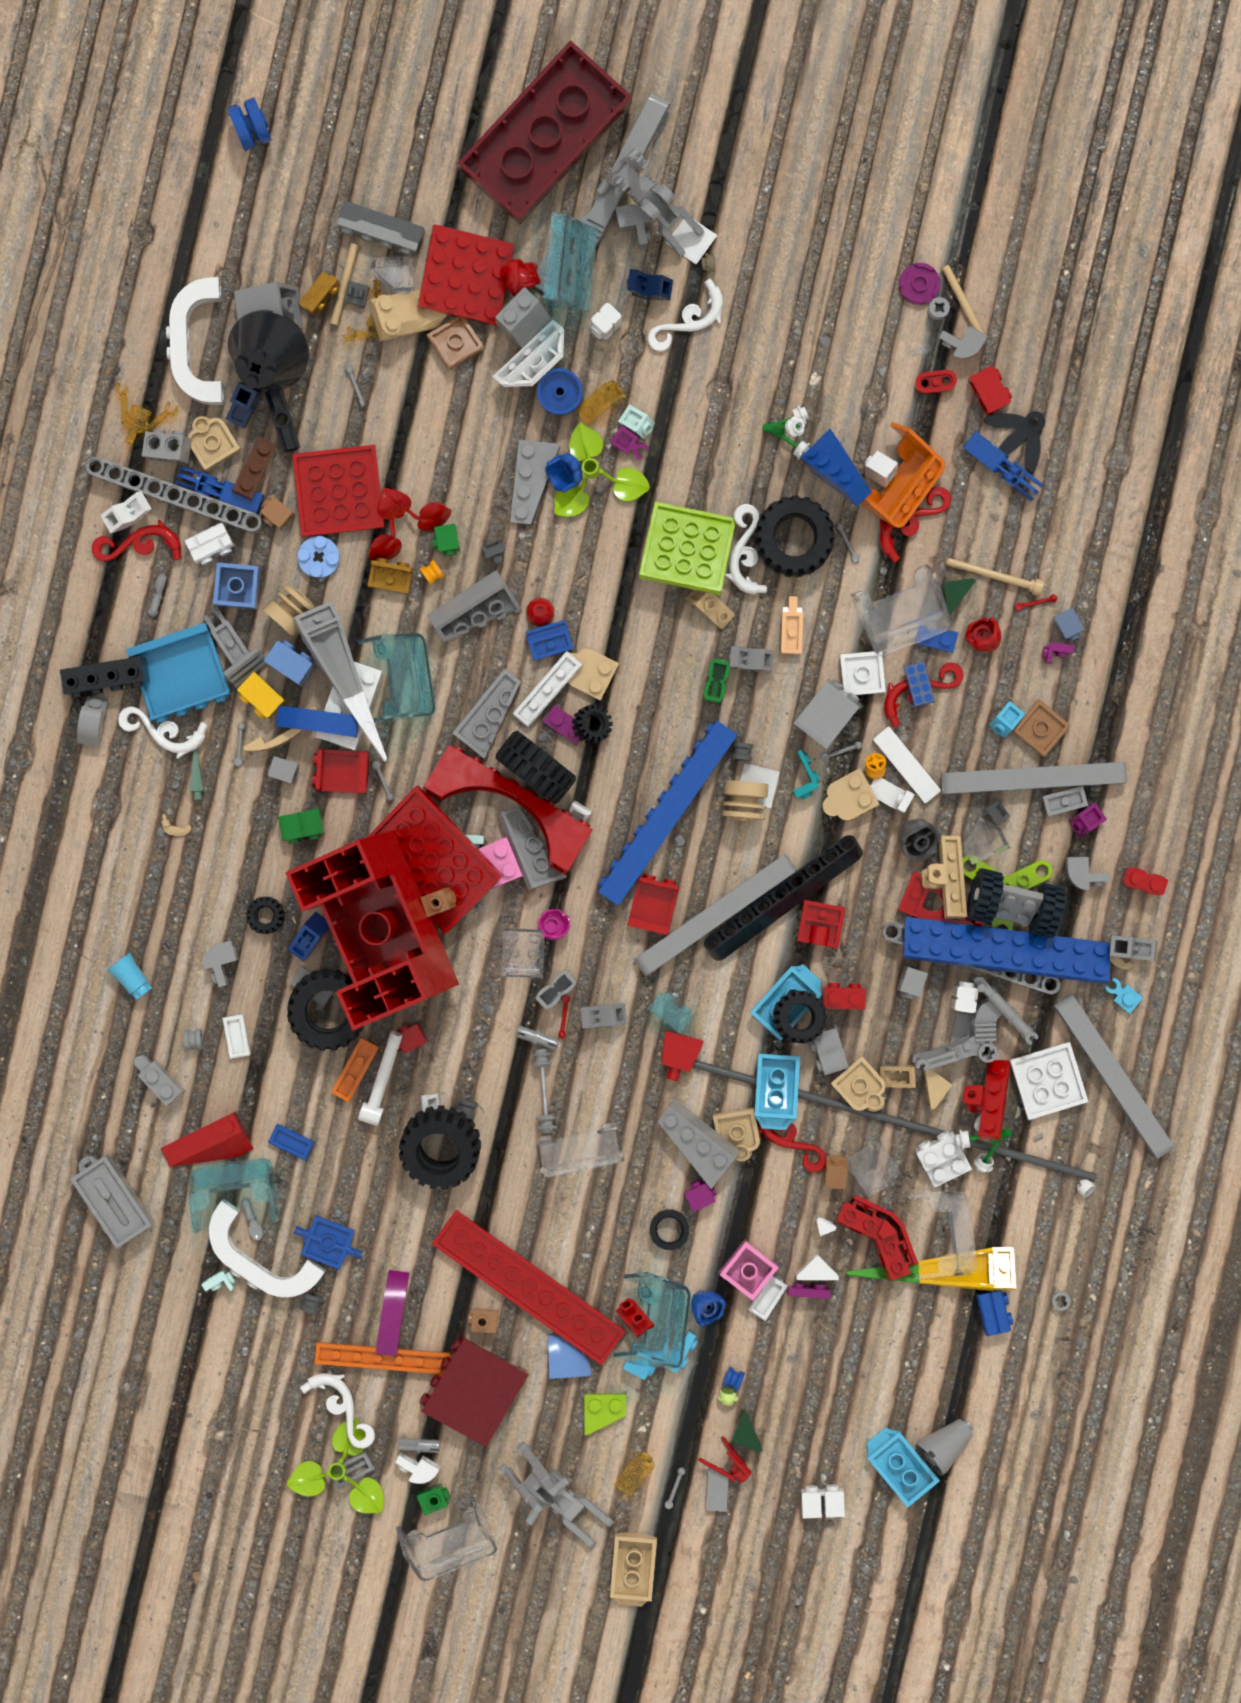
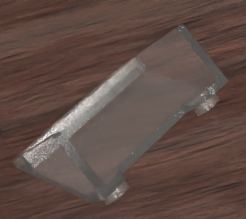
M928 564L916 569L914 573L916 586L872 603L870 596L864 591L850 594L870 644L877 655L885 656L944 633L951 627L952 620L936 573Z

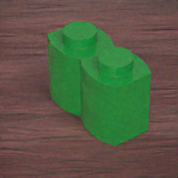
M716 658L712 660L708 669L709 680L705 685L703 693L705 701L717 704L722 701L725 694L724 682L730 672L729 661Z
M321 809L278 817L282 840L288 841V844L301 842L300 838L308 837L309 840L319 839L321 834L325 833Z

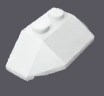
M551 320L492 377L503 387L533 386L563 358V327L554 320Z

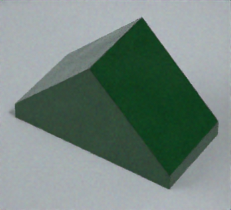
M974 578L943 582L941 584L947 615L952 614L976 580Z
M743 1409L732 1433L731 1441L756 1452L763 1451L746 1409Z

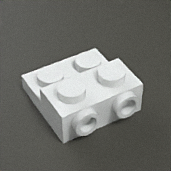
M953 1131L939 1134L937 1136L938 1139L932 1142L929 1140L922 1142L918 1145L919 1148L916 1149V1153L934 1188L972 1170L962 1148L957 1147L956 1136Z

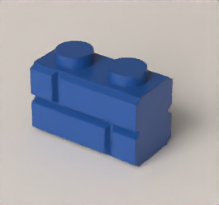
M1002 1290L977 1292L976 1298L985 1335L992 1336L1010 1332V1325H1013L1011 1312L1007 1313L1005 1306L1009 1304L1007 1293L1002 1292Z

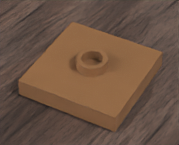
M455 317L427 334L428 340L449 370L484 350V345L465 318Z
M1038 699L1012 732L1044 758L1071 725Z

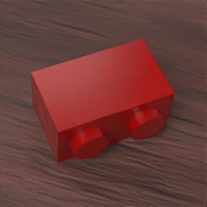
M992 365L970 376L968 379L986 416L1009 406L1011 403L1010 399L1012 398L1007 387L1004 388L1001 383L1002 376L999 370L994 369Z

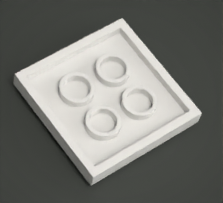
M1070 1042L1009 1060L1027 1120L1088 1102Z

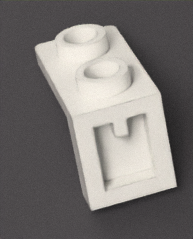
M883 778L873 779L870 785L877 800L901 813H905L915 795L908 790L904 791Z

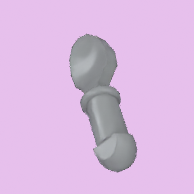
M160 574L155 581L156 594H153L152 603L148 610L151 617L158 614V608L161 599H163L162 591L166 582L165 574Z
M244 1198L241 1201V1206L244 1209L246 1221L250 1222L249 1235L253 1240L259 1241L263 1236L262 1228L254 1220L256 1216L252 1210L250 1200Z

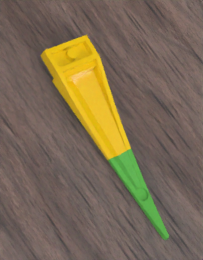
M992 1247L918 1261L917 1265H908L911 1274L892 1280L985 1291L1015 1290L1014 1247ZM882 1267L846 1272L847 1276L887 1280Z

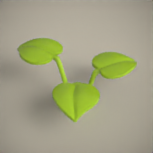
M579 423L571 435L569 450L579 462L583 461L582 470L584 475L580 489L577 485L566 492L556 491L554 513L561 517H573L583 513L590 502L589 496L583 492L587 478L594 479L599 474L615 483L613 488L615 495L618 499L625 502L634 501L648 492L650 489L649 483L645 476L634 468L624 467L619 469L617 479L604 472L603 469H600L598 462L591 457H597L601 454L604 446L603 439L595 430L583 423Z
M354 1418L353 1435L357 1440L361 1441L365 1438L366 1434L364 1430L356 1429L360 1422L357 1418ZM346 1421L336 1429L332 1437L333 1449L337 1452H343L339 1462L332 1464L328 1472L322 1474V1468L318 1463L305 1461L296 1467L286 1483L292 1491L300 1495L316 1496L325 1489L323 1478L330 1476L333 1480L344 1479L356 1487L349 1494V1502L353 1509L360 1513L377 1514L383 1510L384 1494L376 1480L366 1477L358 1484L346 1476L347 1468L343 1461L347 1453L356 1456L364 1451V1449L356 1448L351 1444L347 1434Z

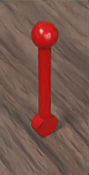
M1052 594L1049 598L1022 604L1018 602L1015 604V609L1021 611L1025 607L1050 601L1054 603L1058 597Z
M568 995L562 997L564 1005L561 1029L558 1032V1037L561 1039L566 1037L565 1022L567 1006L570 1002Z

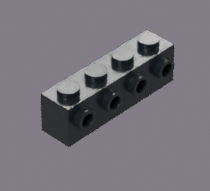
M142 656L60 670L63 694L71 695V698L84 697L83 693L91 692V695L103 694L104 689L110 688L111 692L124 690L123 686L131 685V688H139L144 686L143 683L150 682L146 657Z

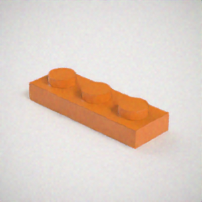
M361 1037L331 1093L350 1102L380 1047Z

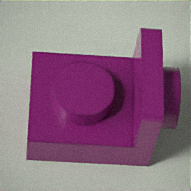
M1048 642L1047 646H1043L1042 659H1045L1044 664L1051 663L1053 652L1056 657L1067 658L1068 654L1074 653L1075 645Z
M1095 802L1069 819L1073 830L1081 837L1107 819Z

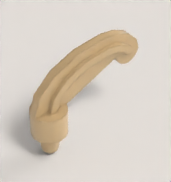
M162 815V828L169 835L183 836L191 831L190 825H186L185 829L171 826L166 815Z
M1110 956V961L1118 968L1126 970L1132 967L1130 962L1125 964L1120 957Z

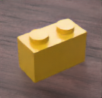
M255 672L237 689L241 693L238 697L247 705L249 703L254 705L256 708L253 711L262 719L264 717L271 719L278 711V707L283 706L287 702Z

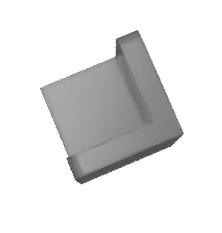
M274 756L268 776L294 784L300 764Z

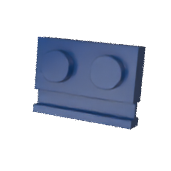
M565 620L525 632L534 661L574 650Z

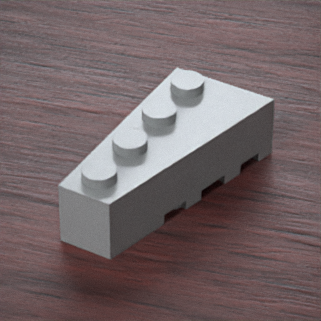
M676 1099L658 1120L661 1127L711 1189L741 1152Z

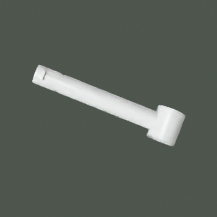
M390 1032L368 1103H363L358 1117L359 1121L377 1127L380 1123L384 1110L380 1108L403 1036L399 1032Z

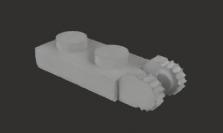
M216 608L214 610L215 615L222 624L215 627L208 615L203 618L211 629V634L233 665L249 651L230 622L226 620L220 609Z

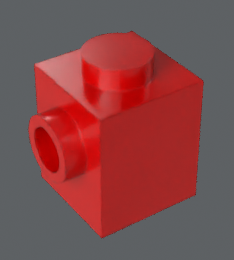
M418 1023L412 1027L407 1024L397 1029L403 1035L398 1048L399 1052L403 1051L406 1054L428 1042Z

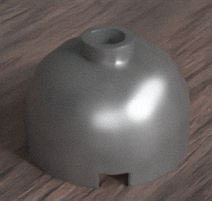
M924 819L908 821L898 833V846L907 859H914L916 862L931 857L936 852L934 848L937 846V843L940 844L941 841L937 828Z

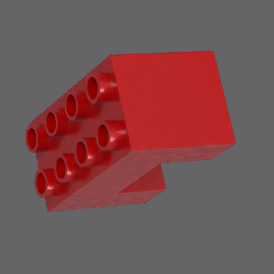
M394 830L356 840L285 872L302 912L321 906L353 981V984L336 991L352 1031L460 985L430 916L427 917L420 899L422 895Z

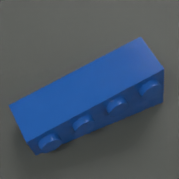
M831 428L801 456V459L814 475L855 506H858L872 493Z

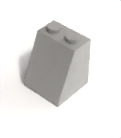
M273 282L234 291V305L237 311L236 322L250 312L271 310L273 313L283 317H289L303 329L298 287Z
M525 287L495 317L497 327L520 349L552 320L540 301Z
M828 679L794 722L796 726L826 749L861 706V703L858 702L860 699L852 692L849 694L842 689L843 685L835 679L832 681Z

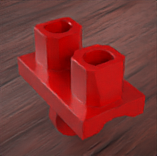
M627 1298L615 1310L616 1314L637 1338L641 1337L645 1331L655 1327L654 1323L633 1299Z

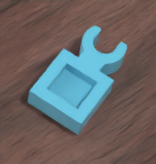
M1112 978L1111 980L1116 985L1115 988L1110 989L1108 986H1105L1104 989L1108 993L1115 994L1116 997L1113 1001L1130 1014L1143 997L1128 984L1122 988L1120 981Z

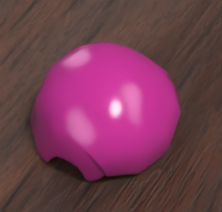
M559 909L545 911L537 922L540 934L548 940L563 938L571 927L569 916Z

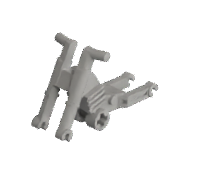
M635 148L619 161L622 166L615 173L609 172L605 176L597 191L603 195L610 185L620 188L624 192L628 189L629 196L640 207L641 211L653 222L658 221V232L681 257L685 251L669 232L675 224L683 218L699 237L705 231L686 209L673 205V200L676 196L664 184L659 186L647 174L641 177L634 171L636 168L645 170L650 165L641 155V152Z
M971 974L969 977L970 981L977 984L978 991L984 992V995L987 997V999L980 1001L976 1006V1012H974L971 1019L972 1032L948 1045L922 1053H914L912 1061L917 1069L920 1068V1065H924L923 1069L925 1071L970 1056H977L984 1062L994 1061L997 1058L998 1051L993 1041H996V1022L1001 1015H1003L1004 1019H1007L1008 1023L1014 1026L1029 1045L1032 1044L1029 1038L1033 1036L1035 1039H1038V1035L1024 1022L1019 1013L1014 1011L1015 1008L1011 1007L983 977Z
M523 1441L518 1446V1449L532 1465V1473L522 1483L512 1468L507 1467L505 1463L499 1467V1470L508 1478L525 1503L532 1507L526 1522L532 1526L544 1507L547 1509L551 1506V1510L556 1515L561 1514L563 1524L581 1538L587 1546L593 1548L597 1542L592 1540L590 1535L572 1521L585 1506L608 1527H611L615 1521L586 1496H575L576 1494L571 1489L568 1490L566 1486L570 1484V1481L557 1470L552 1469L548 1473L540 1460L532 1452L533 1449Z

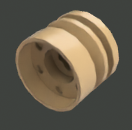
M285 584L283 588L289 595L285 597L281 592H278L277 594L283 602L278 604L271 600L264 607L263 611L296 639L300 632L293 621L294 616L315 607L298 589Z
M725 780L724 794L732 796L733 801L723 802L724 806H732V811L723 810L722 816L739 821L754 822L761 819L765 820L766 814L757 813V809H766L767 806L759 804L758 799L767 798L769 784Z

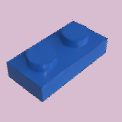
M917 623L913 644L954 653L958 632Z

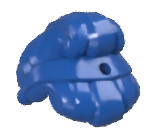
M569 453L554 457L547 462L545 467L547 477L556 491L566 492L571 490L583 479L579 460Z
M699 1290L692 1296V1314L695 1321L701 1327L708 1326L724 1315L726 1301L722 1299L721 1295L712 1291Z

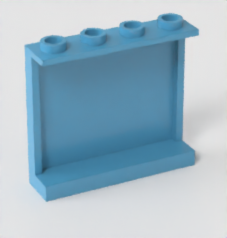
M202 623L126 649L129 658L146 657L150 682L143 683L144 686L141 687L150 714V721H156L157 724L169 720L168 716L176 714V717L188 714L189 709H204L208 707L207 703L213 701L216 704L228 700L227 696L232 695L207 623Z

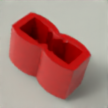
M1124 868L1120 883L1129 889H1140L1148 895L1159 896L1164 895L1168 880L1158 874H1147L1139 868Z

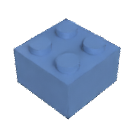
M217 562L213 604L216 607L258 610L261 568L259 566Z
M277 640L264 659V662L303 687L317 667L313 664L314 659L304 652H301L300 655L296 653L297 648L286 640L283 643Z

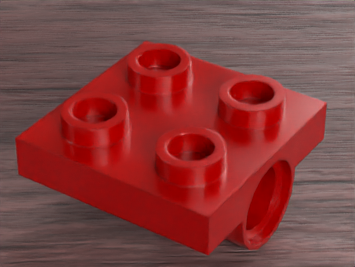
M804 900L797 941L838 948L846 907Z

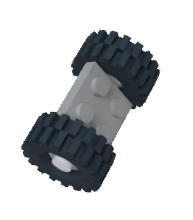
M979 868L976 872V877L973 878V884L970 887L971 891L968 895V919L990 924L993 922V918L996 917L1026 924L1030 927L1029 932L1031 934L1047 938L1055 936V933L1058 932V927L1061 925V918L1064 915L1065 888L1041 883L1036 892L1005 885L1003 882L1004 876L1001 872Z

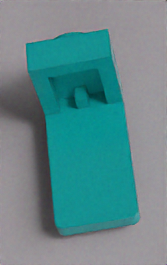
M799 750L796 753L810 783L792 792L795 799L800 797L801 800H804L813 795L811 791L819 788L818 783L821 781L816 771L812 772L809 764L812 762L807 752L803 753L802 750Z

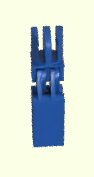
M977 431L964 444V449L994 473L997 471L1001 473L1003 480L1031 502L1034 498L1019 487V484L1022 483L1036 495L1039 491L1025 481L1024 478L1027 476L1041 488L1045 486L1015 461L1011 463L1007 460L1009 456ZM1003 464L1008 467L1007 470L1002 467Z
M181 465L180 470L198 476V479L178 473V478L195 484V487L179 481H175V485L208 497H218L219 501L258 515L265 495L255 491L250 501L232 492L234 483L226 480L224 483H221L214 476Z

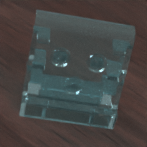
M555 212L551 214L543 299L550 309L589 313L598 227L588 226L567 214Z

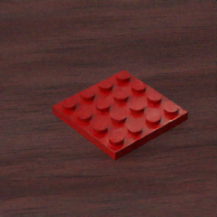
M434 224L432 226L417 307L497 326L495 317L502 310L507 277L504 266L512 259L514 244Z
M375 445L292 454L302 538L385 528L384 519L377 512L381 490Z

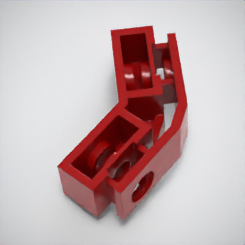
M857 1195L851 1197V1204L843 1202L834 1222L873 1241L887 1281L911 1274L908 1265H917L918 1261L904 1223L896 1214ZM856 1205L862 1209L870 1211L871 1214L868 1215L862 1211L855 1209ZM876 1213H879L890 1220V1222L896 1227L901 1241L898 1240L897 1231L893 1228V1226L887 1220H883L875 1216ZM900 1244H902V1250H903L904 1256H905L906 1260L908 1261V1262H906V1263L904 1262L903 1256H902L901 1251H900V1248H899V1246H898V1245H900Z

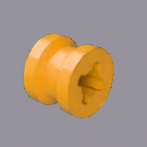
M434 560L430 561L427 567L423 566L420 568L431 586L435 584L437 579L445 577Z
M872 753L866 757L865 774L867 777L875 780L885 775V757L878 753Z

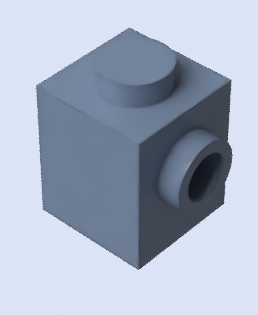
M1073 607L1052 618L1062 640L1068 638L1069 641L1080 637L1079 632L1084 630Z

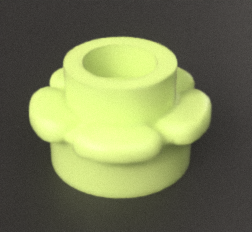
M723 1388L720 1390L718 1400L722 1401L723 1405H733L738 1400L737 1392L732 1388Z

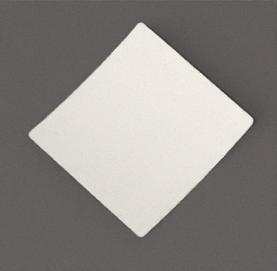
M683 219L672 236L683 247L685 251L683 256L697 264L717 237V234L697 222L705 231L699 237Z
M745 763L740 781L769 784L767 798L758 799V803L771 808L780 772Z

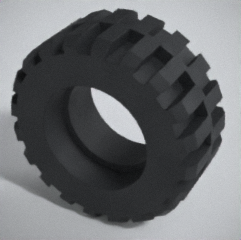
M792 495L790 498H780L779 501L771 503L758 520L754 541L758 551L757 554L764 561V565L767 568L770 567L778 575L780 573L785 575L784 577L796 576L797 578L803 577L806 574L809 575L825 563L833 549L835 539L833 521L830 520L829 513L821 508V504L818 502L814 503L810 500L811 498H800ZM788 518H801L808 522L813 529V545L803 555H787L776 544V529L782 521Z
M519 731L512 732L496 753L495 759L553 804L559 803L576 781V776Z
M316 970L310 975H305L301 978V981L293 988L287 1006L288 1022H290L292 1032L298 1036L297 1039L307 1043L308 1047L312 1049L313 1047L319 1048V1051H325V1049L335 1051L339 1047L344 1048L348 1046L362 1032L364 1026L352 1031L347 1017L339 1026L332 1029H324L316 1026L308 1015V1004L311 998L321 991L336 992L353 984L349 974L345 975L340 970Z
M438 1105L437 1109L430 1106L426 1108L425 1112L422 1110L417 1112L415 1117H411L399 1143V1159L403 1161L402 1167L404 1171L409 1170V1177L412 1180L418 1179L419 1185L424 1187L427 1184L430 1185L429 1189L436 1190V1187H441L442 1190L449 1188V1185H452V1187L459 1186L461 1181L465 1182L469 1178L470 1173L474 1172L481 1149L480 1133L478 1129H474L475 1123L473 1120L470 1119L468 1121L466 1119L467 1115L464 1112L459 1114L456 1112V1108L450 1107V1110L445 1109L444 1105ZM431 1134L446 1135L457 1144L459 1155L449 1161L434 1160L423 1151L421 1141L424 1137Z

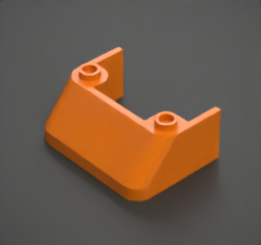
M892 422L890 426L902 436L897 445V454L903 461L898 467L896 476L888 486L883 488L880 493L877 490L871 489L872 493L860 505L888 524L900 528L908 522L945 469V462L911 428Z

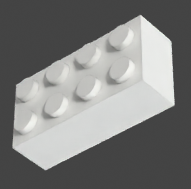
M354 662L371 712L384 673ZM332 686L324 711L352 715ZM358 726L357 738L317 732L315 737L357 751L363 730Z

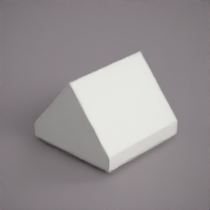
M574 801L568 812L572 814V818L587 822L592 810Z
M438 1094L420 1095L421 1110L423 1112L430 1106H433L434 1109L438 1108Z
M819 1215L816 1216L819 1236L836 1230L837 1227L834 1223Z

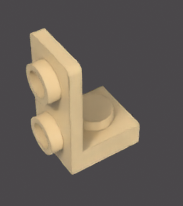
M692 590L685 598L691 605L700 609L720 629H723L735 615L715 594Z

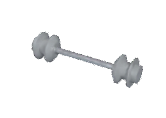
M535 1049V1053L531 1054L535 1057V1062L531 1064L535 1067H540L544 1114L536 1118V1120L540 1121V1126L537 1129H541V1133H551L553 1128H557V1126L553 1125V1120L557 1117L553 1114H548L544 1067L552 1064V1061L548 1060V1055L552 1054V1052H547V1049Z

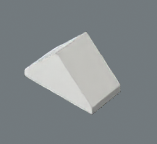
M817 1253L795 1273L796 1280H839L838 1274Z

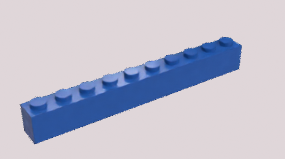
M718 720L715 724L712 722L705 730V733L708 734L703 741L699 739L693 747V750L696 751L691 758L686 757L681 765L684 769L680 775L675 773L669 782L672 786L668 792L663 790L657 799L659 802L657 808L649 810L645 816L647 819L645 825H639L633 835L636 838L632 843H626L621 851L624 855L620 861L615 859L609 868L612 872L608 878L603 876L597 886L600 888L598 892L619 906L737 737L738 734Z

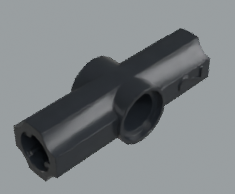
M271 389L265 392L283 453L301 448L283 389ZM283 415L287 416V423L279 425L277 422L278 418Z

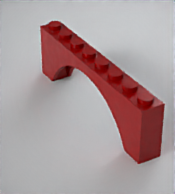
M449 745L424 784L423 791L439 802L455 794L469 791L492 792L515 801L528 811L539 825L548 849V866L566 876L593 831L590 825L583 820L578 821L572 818V814L564 809L560 811L555 808L554 804L549 800L538 798L534 791L528 788H521L514 779L504 778L495 768H487L482 765V761L478 758H470L464 754L465 752L461 748Z

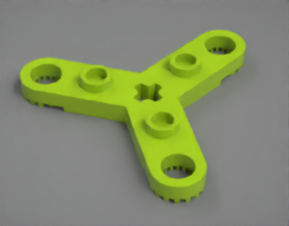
M968 855L962 858L964 875L971 880L976 877V872L979 868L996 871L975 856ZM967 860L975 862L976 866L972 872H968L964 868V863ZM1036 861L1006 877L1004 876L1003 882L1010 886L1028 890L1048 880L1052 875L1053 869L1047 861ZM1039 865L1046 866L1048 870L1044 877H1040L1036 873V868ZM995 917L993 922H991V928H997L998 925L1002 924L1006 926L1007 930H1013V921Z

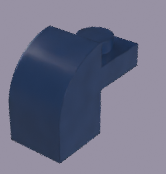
M630 269L627 290L632 292V296L638 298L670 301L673 280L663 275H648L637 269Z
M238 382L230 400L232 405L226 420L246 428L254 409L257 408L261 391L256 388L250 389L245 383Z

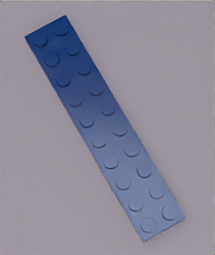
M912 917L904 919L903 959L1108 984L1110 981V943L1060 936L1047 938L1029 932Z

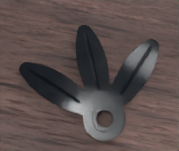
M1033 411L1027 414L1026 417L1009 413H999L985 417L984 423L998 428L1018 427L999 446V449L1006 455L1018 448L1028 438L1026 444V464L1028 471L1033 473L1040 459L1041 443L1039 431L1045 426L1043 414ZM1033 418L1039 420L1037 426L1032 425L1031 420Z

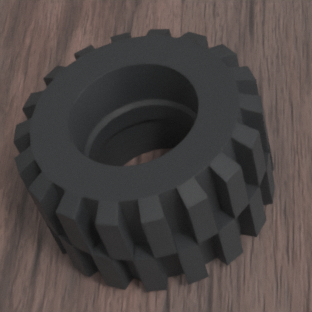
M807 991L790 992L782 996L781 1000L775 1004L776 1008L772 1014L774 1015L772 1021L776 1026L775 1030L779 1032L783 1039L789 1042L804 1044L814 1041L817 1036L823 1033V1028H826L827 1024H825L826 1019L828 1020V1015L825 1013L826 1007L823 1006L822 1000L818 999L813 993ZM795 1005H804L811 1012V1022L805 1029H795L789 1023L788 1014Z

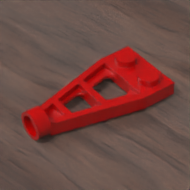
M912 873L898 911L920 919L975 926L983 925V922L976 920L972 923L971 919H968L969 917L964 919L944 918L943 904L938 911L924 909L923 903L928 892H935L943 900L942 888L940 890L926 889L922 886L921 874Z

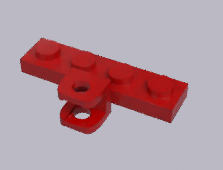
M1009 1060L988 1062L985 1088L983 1085H970L964 1088L963 1102L967 1105L968 1111L981 1113L978 1133L980 1139L1001 1140L1011 1066Z

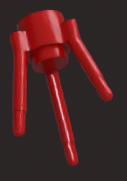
M724 1436L721 1437V1440L729 1450L726 1454L734 1462L730 1467L731 1474L702 1458L698 1459L699 1462L728 1477L732 1482L738 1480L740 1483H743L752 1473Z

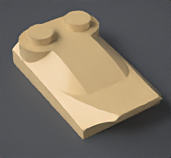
M420 289L393 295H381L368 301L380 342L437 329L448 314L417 307Z
M628 1532L615 1534L610 1598H613L618 1605L642 1607L647 1601L652 1602L657 1537Z

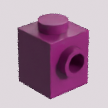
M695 1181L690 1184L691 1188L684 1191L693 1212L716 1202L714 1196L717 1195L714 1186L711 1189L705 1181Z

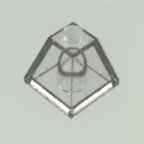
M414 255L372 258L371 273L393 292L398 291L399 294H408L414 291Z
M877 1139L847 1159L848 1168L868 1198L886 1188L902 1174L880 1139Z

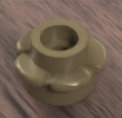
M706 253V258H702V268L707 270L708 274L716 271L715 256Z

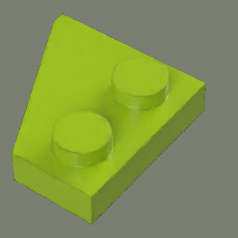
M626 1393L584 1394L585 1435H589L626 1416Z

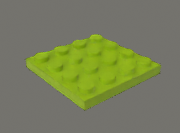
M655 501L639 578L721 595L736 523L734 518Z

